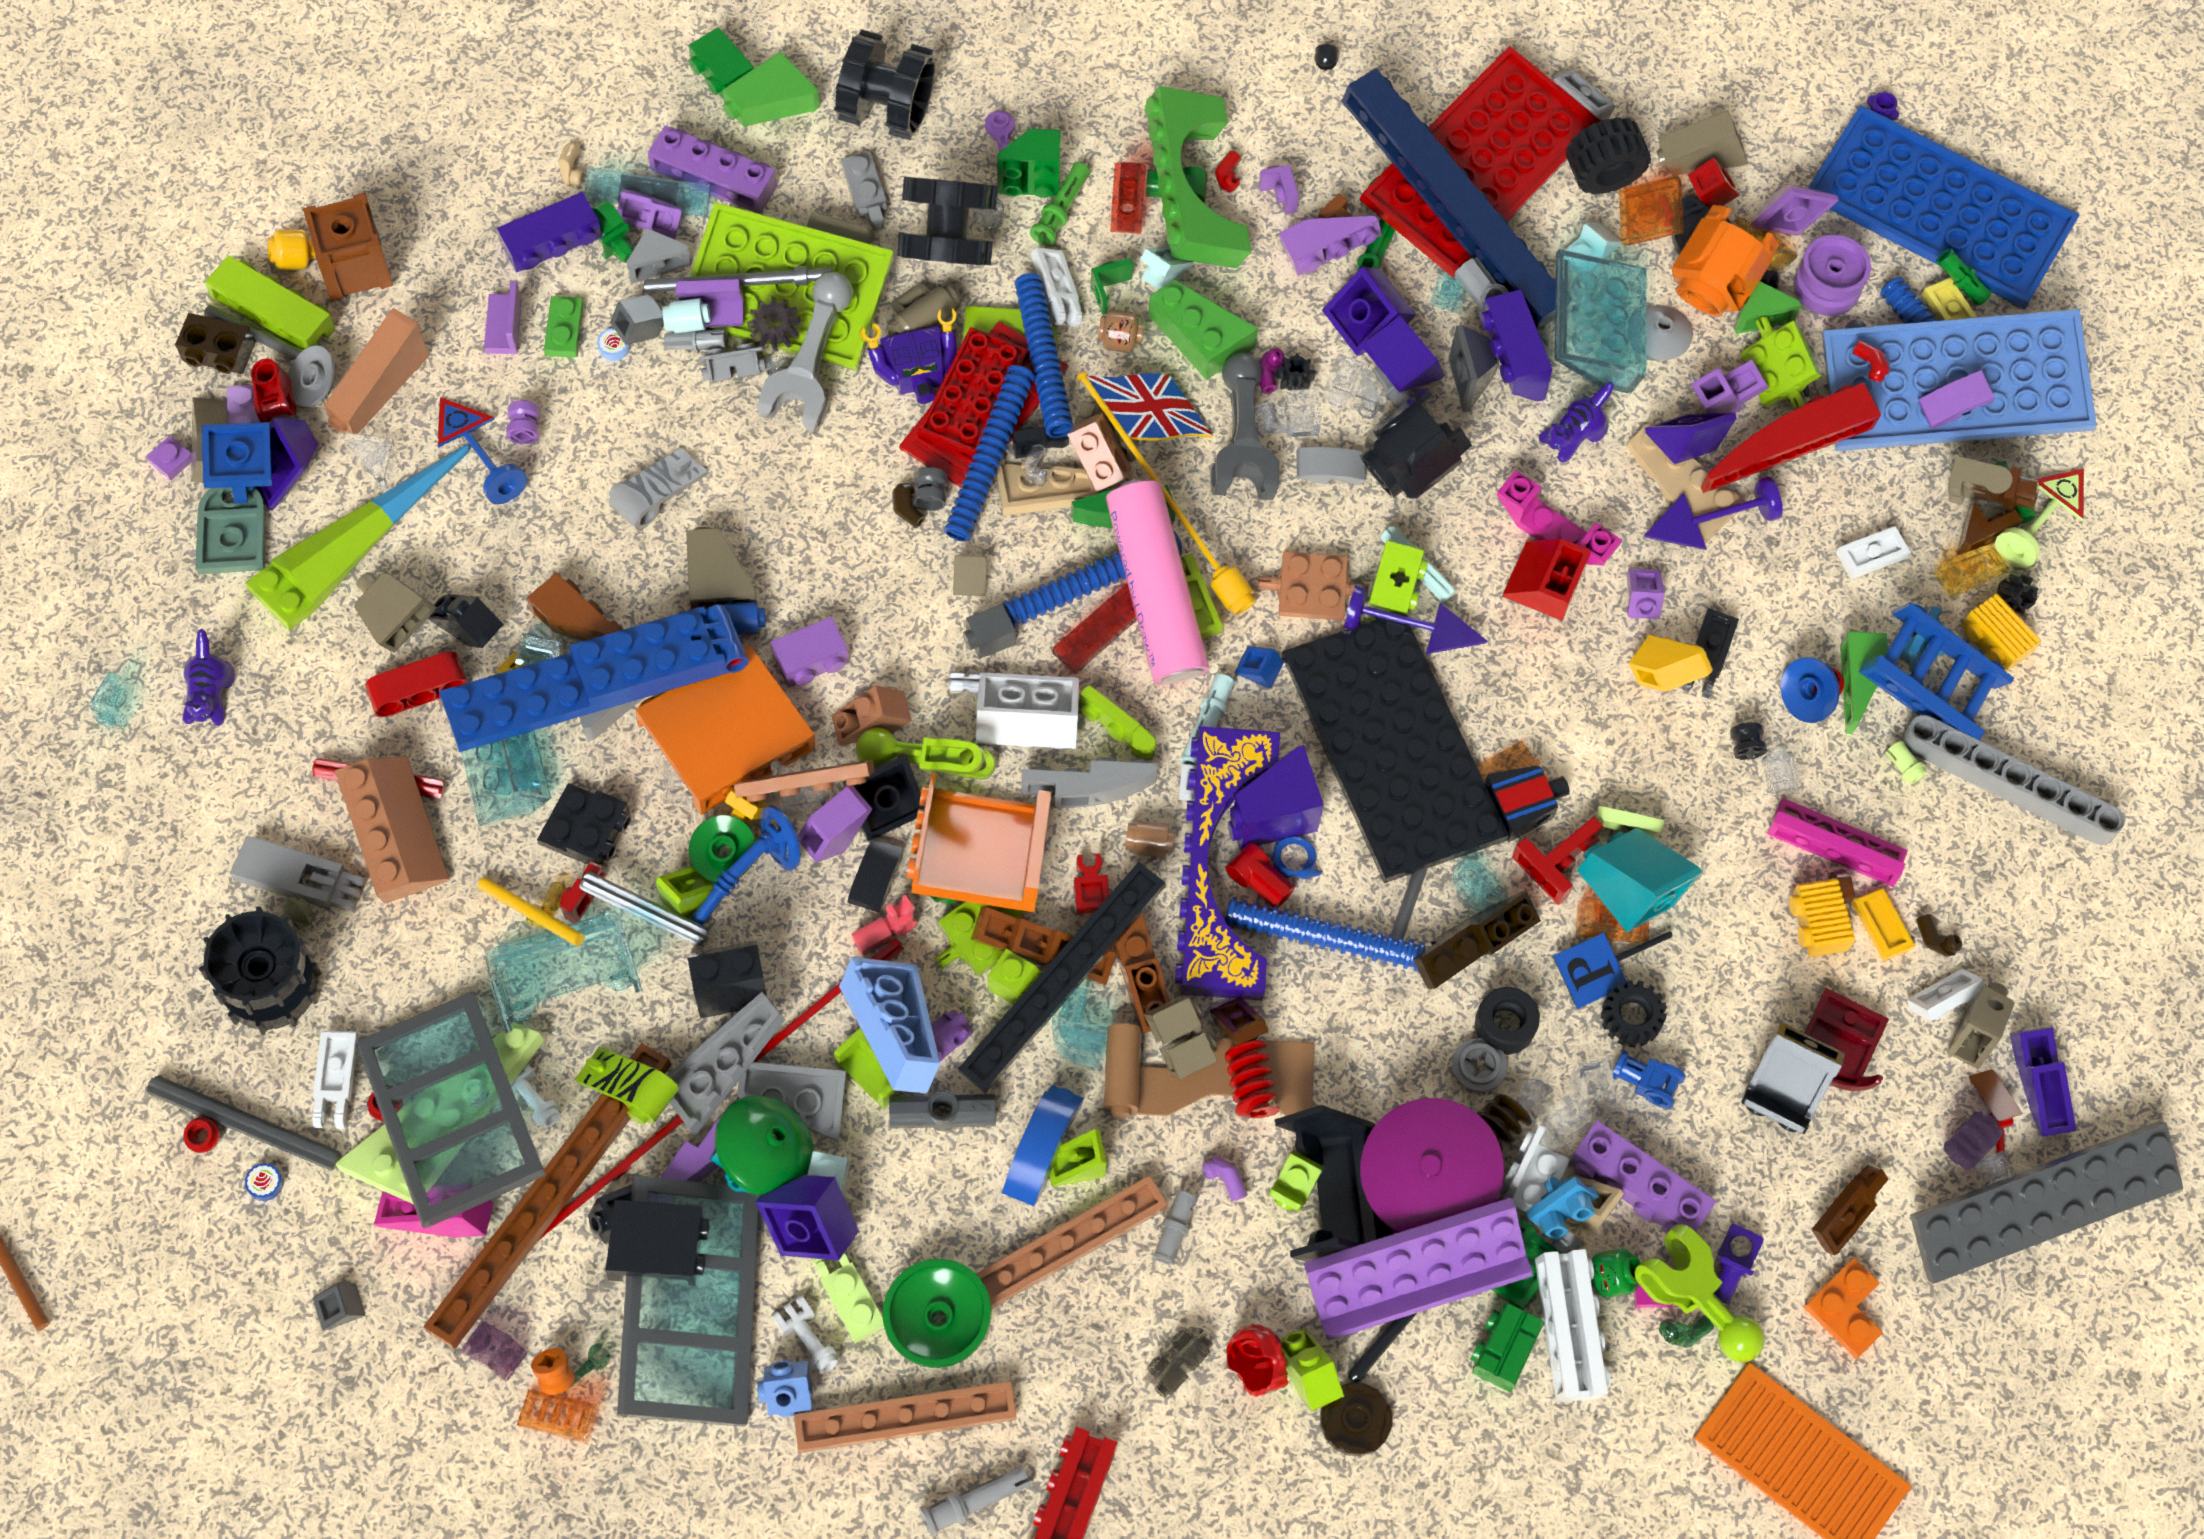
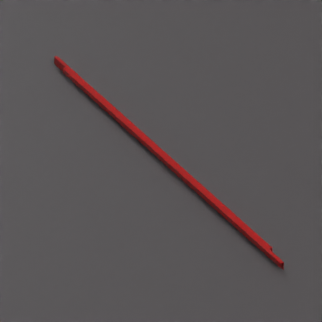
M894 938L870 959L890 961L905 948L897 938ZM840 983L772 1038L753 1062L760 1060L831 1000L842 993L839 987ZM678 1115L562 1210L540 1239L613 1179L617 1178L618 1180L631 1169L630 1165L683 1123L680 1116Z

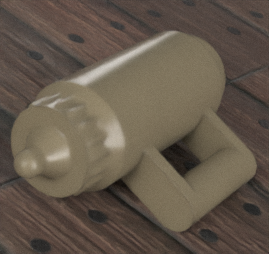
M917 284L890 303L897 315L887 324L889 333L886 337L939 325L937 313L940 309L941 319L945 321L952 316V308L957 312V308L961 306L958 295L949 285L943 288L938 286L931 291L924 284Z

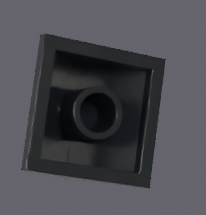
M905 753L875 766V773L866 776V783L853 785L872 808L861 826L867 841L917 819L918 809L925 810V806L919 805L921 792ZM846 780L843 781L844 788L847 786Z

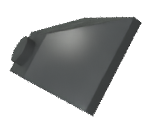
M1460 325L1456 326L1448 359L1463 412H1469L1492 381L1495 368L1499 367L1498 356L1494 357L1491 352L1489 337Z

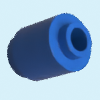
M757 601L726 603L738 636L760 634V628L766 627L765 608H758Z

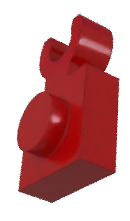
M1099 853L1095 854V864L1091 867L1083 864L1082 855L1077 856L1076 869L1083 876L1074 877L1077 914L1094 913L1110 895L1108 875L1098 876L1102 868V857Z
M591 861L587 865L582 879L587 871L605 878L606 874L602 872L603 866ZM578 878L572 887H568L564 891L560 899V909L564 918L576 925L594 899L593 895L579 888L582 879Z

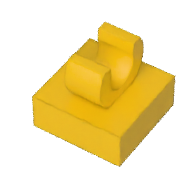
M731 790L725 800V803L734 808L729 816L740 819L746 825L750 820L759 819L762 810L770 806L762 800L747 802V797L736 798L735 790Z

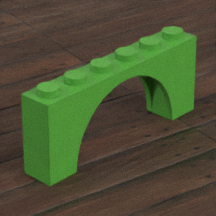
M1159 86L1152 96L1147 99L1145 114L1148 116L1149 138L1152 141L1154 152L1153 163L1157 169L1158 191L1161 193L1162 215L1166 222L1167 243L1170 246L1171 258L1238 268L1252 252L1247 226L1232 222L1205 205L1190 187L1181 165V148L1183 144L1194 140H1215L1228 124L1224 98Z

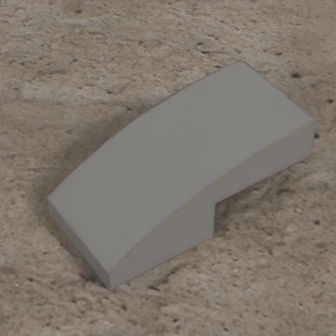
M1336 447L1298 448L1296 450L1297 479L1319 484H1327L1333 479L1361 485L1366 480L1365 465L1359 456L1363 451Z

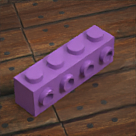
M665 125L648 151L650 170L757 214L762 213L777 188L775 169L771 168L768 164L745 158L739 152L728 151L716 146V144L709 140L698 139L682 129H674Z
M1598 1120L1569 1161L1579 1176L1621 1189L1624 1193L1621 1199L1633 1206V1211L1642 1219L1647 1221L1653 1220L1664 1227L1663 1231L1665 1234L1674 1225H1687L1696 1232L1717 1202Z

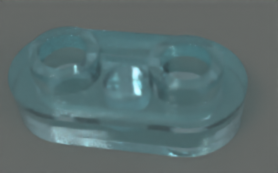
M1465 859L1456 865L1452 875L1453 885L1476 913L1494 905L1487 901L1486 898L1489 896L1496 898L1497 903L1508 898L1505 890L1479 861ZM1472 871L1476 874V877L1468 878L1465 872Z

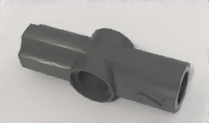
M939 1091L930 1096H889L890 1129L934 1128L937 1131L944 1132L954 1127L996 1126L995 1094L953 1095L946 1091ZM939 1106H947L952 1110L946 1117H938L933 1113Z

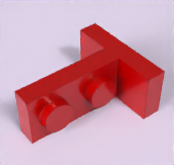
M1593 816L1546 856L1526 837L1516 845L1512 858L1557 905H1560L1568 898L1573 887L1563 874L1576 862L1574 857L1582 851L1585 853L1590 847L1600 842L1598 836L1603 825Z

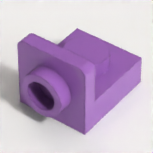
M1271 166L1261 170L1259 176L1260 192L1274 189L1277 204L1282 203L1285 214L1297 212L1299 194L1291 166Z
M1628 568V617L1659 619L1664 599L1661 570Z

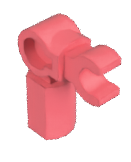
M908 895L902 896V901L895 906L888 904L886 906L887 915L885 920L879 918L851 934L852 940L862 956L893 940V934L902 936L918 925V921L913 915L915 906Z

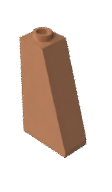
M394 307L387 314L324 405L329 417L328 423L339 433L346 431L355 437L429 357L417 322Z

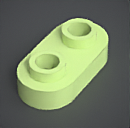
M1598 806L1596 819L1602 820L1601 824L1605 828L1621 831L1622 825L1639 828L1653 838L1655 832L1662 833L1665 822L1663 819L1604 806Z

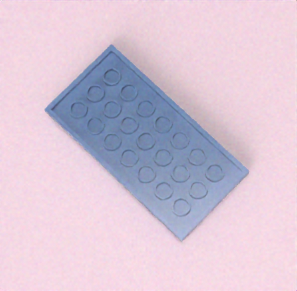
M2080 309L1823 330L1822 340L1829 395L1834 394L1845 385L1853 387L1864 383L1881 413L1879 420L1872 430L1835 443L1836 451L2094 431L2097 426ZM1859 340L1884 352L1890 365L1889 375L1886 374L1883 382L1879 383L1868 377V372L1872 368L1870 363L1852 354ZM1982 370L1995 397L1993 403L1963 413L1961 419L1930 429L1918 403L1919 399L1949 383Z

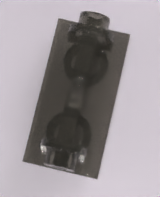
M1183 1328L1173 1336L1170 1341L1172 1346L1164 1355L1156 1356L1146 1368L1148 1373L1141 1380L1146 1383H1157L1154 1390L1161 1397L1166 1398L1168 1394L1172 1396L1189 1377L1180 1366L1184 1363L1191 1371H1194L1211 1353L1209 1348L1213 1344L1204 1335L1198 1338L1204 1331L1202 1328Z

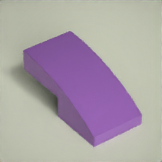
M622 188L617 208L624 222L645 228V230L647 228L675 239L682 213L681 208Z
M1981 370L1929 393L1919 399L1918 403L1930 429L1961 419L1963 413L1993 403L1995 397Z

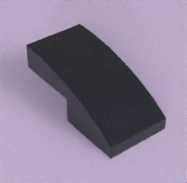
M871 838L855 876L847 903L880 913L889 894L892 878L902 859L904 848Z

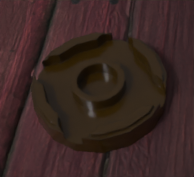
M1350 1382L1341 1385L1344 1397L1322 1406L1320 1411V1428L1325 1440L1336 1451L1347 1456L1362 1457L1376 1452L1386 1442L1392 1429V1411L1390 1406L1376 1388L1365 1383Z

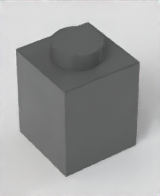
M651 294L619 300L610 323L625 345L655 339L658 337L664 323L662 308L658 306Z
M1003 604L967 617L966 631L963 632V637L968 649H975L978 658L981 659L1014 646L1016 631Z

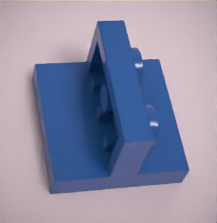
M270 424L202 425L204 489L232 487L234 503L238 504L248 503V491L254 490L255 486H272Z

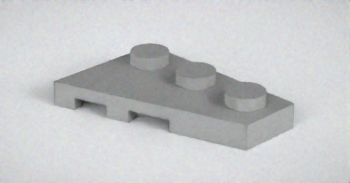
M752 1062L739 1079L737 1097L741 1099L752 1095H763L780 1100L791 1107L802 1118L809 1130L839 1142L847 1073L841 1070Z

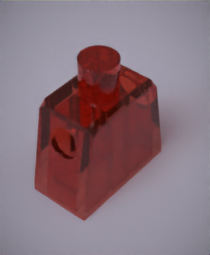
M1132 162L1115 163L1110 232L1141 234L1145 164ZM1122 204L1133 205V211H1122Z

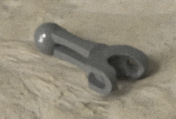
M1236 353L1226 360L1222 368L1223 381L1232 390L1230 394L1233 422L1231 444L1222 448L1218 453L1215 463L1210 470L1211 492L1213 495L1226 496L1227 489L1232 484L1233 478L1244 477L1250 479L1255 484L1259 499L1273 500L1279 488V461L1271 451L1261 445L1254 417V390L1261 382L1262 367L1253 355Z

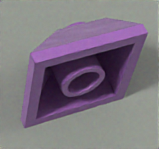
M1784 184L1764 202L1752 221V226L1755 229L1800 235L1837 203L1839 199L1834 194Z

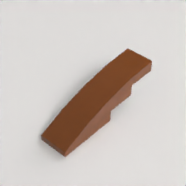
M981 907L971 940L1003 952L1007 948L1023 959L1047 967L1073 936L1060 930H1051L1023 918L1012 917L989 907ZM1110 950L1087 976L1086 980L1106 985L1116 952Z

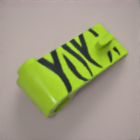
M601 1047L596 1050L591 1058L586 1060V1065L574 1079L582 1086L623 1102L629 1108L627 1114L641 1125H645L646 1122L654 1124L679 1091L678 1085L663 1072Z

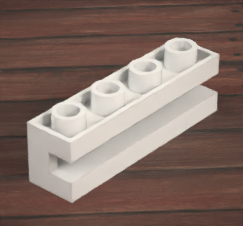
M1586 1249L1572 1250L1567 1254H1558V1251L1543 1253L1535 1259L1556 1403L1601 1398L1608 1394L1611 1378L1609 1369L1606 1366L1604 1367L1602 1352L1605 1350V1339L1603 1332L1598 1330L1596 1316L1599 1315V1301L1597 1296L1593 1294L1591 1280L1594 1277L1593 1263L1591 1259H1587Z

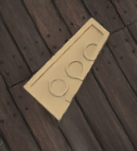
M1650 422L1628 441V450L1647 475L1656 481L1661 488L1660 492L1666 500H1670L1674 504L1684 493L1694 517L1746 502L1726 485L1703 493L1701 486L1709 471L1694 458L1674 464L1646 434L1645 427L1651 426ZM1737 513L1697 524L1704 543L1706 544Z

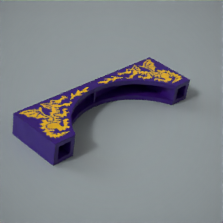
M1200 726L1198 737L1191 738L1190 757H1196V769H1189L1188 789H1194V801L1187 800L1186 821H1192L1191 833L1185 832L1184 853H1190L1189 865H1183L1181 885L1188 886L1187 898L1181 897L1179 910V918H1186L1185 930H1178L1177 951H1183V963H1176L1175 984H1181L1180 995L1230 999L1241 997L1243 1000L1263 1001L1267 959L1244 944L1221 915L1209 882L1208 850L1214 831L1224 813L1235 801V795L1279 761L1280 732Z

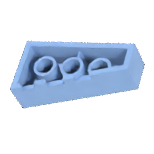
M851 957L839 987L892 1089L927 1093L940 1065L918 966L916 964Z

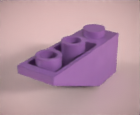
M1376 216L1305 219L1278 233L1282 247L1298 276L1314 272L1322 264L1332 259H1340L1350 250L1361 245L1371 244L1377 237L1382 235Z

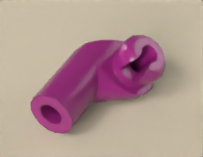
M1272 348L1259 360L1262 367V379L1259 384L1264 394L1273 393L1277 389L1273 375L1276 373V369L1281 366L1282 358L1285 357L1283 351L1279 348Z

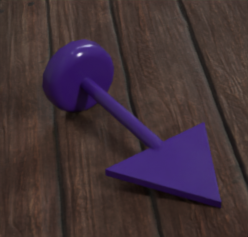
M1766 476L1760 478L1755 484V499L1694 517L1683 493L1644 537L1707 550L1697 524L1754 507H1758L1761 515L1766 520L1776 521L1782 517L1783 513L1781 496L1774 480Z
M1358 584L1354 587L1344 627L1346 629L1354 630L1358 628L1362 614H1367L1432 631L1426 654L1487 643L1484 637L1441 603L1438 607L1435 622L1432 623L1365 606L1367 589Z

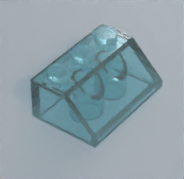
M535 731L461 752L479 826L532 814L551 799Z

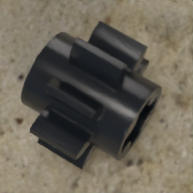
M1298 353L1289 359L1283 357L1281 367L1276 369L1275 378L1281 379L1280 389L1286 388L1293 395L1302 389L1308 392L1310 381H1314L1316 371L1310 369L1312 360H1306L1299 356Z
M2010 573L2009 578L1999 582L1997 593L2014 611L2025 614V609L2035 605L2039 588L2031 585L2032 577L2025 574L2019 576Z

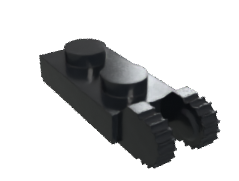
M1710 608L1706 611L1695 645L1704 649L1713 669L1701 691V697L1707 699L1710 697L1716 678L1720 676L1739 621L1738 618ZM1695 681L1684 684L1682 690L1689 692Z

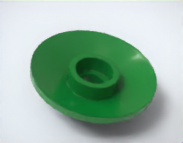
M726 815L715 816L702 822L693 832L689 842V858L694 869L702 877L712 882H719L717 877L719 875L723 876V869L728 870L756 840L751 829L740 819ZM722 847H730L731 851L728 856H719V851ZM750 867L741 876H743L750 869Z

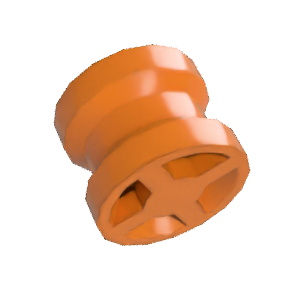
M546 1349L535 1356L531 1363V1369L538 1378V1385L541 1391L547 1395H556L566 1391L575 1380L573 1369L568 1365L567 1355L562 1349Z

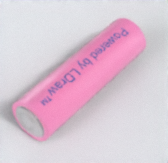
M1140 479L1127 481L1120 488L1107 494L1106 502L1153 683L1156 685H1168L1184 682L1208 672L1210 667L1163 489L1158 481H1142Z

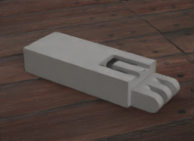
M246 836L230 871V875L236 882L289 898L293 896L297 900L302 897L309 904L329 910L331 906L350 912H353L356 904L344 899L345 896L358 900L361 894L359 890L349 887L350 884L364 887L366 879L346 872L341 863L251 836ZM304 873L311 875L309 879L311 884H322L321 890L299 884L301 878L304 879Z

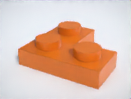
M1855 1258L1803 1307L1856 1360L1883 1334L1857 1308L1880 1282Z

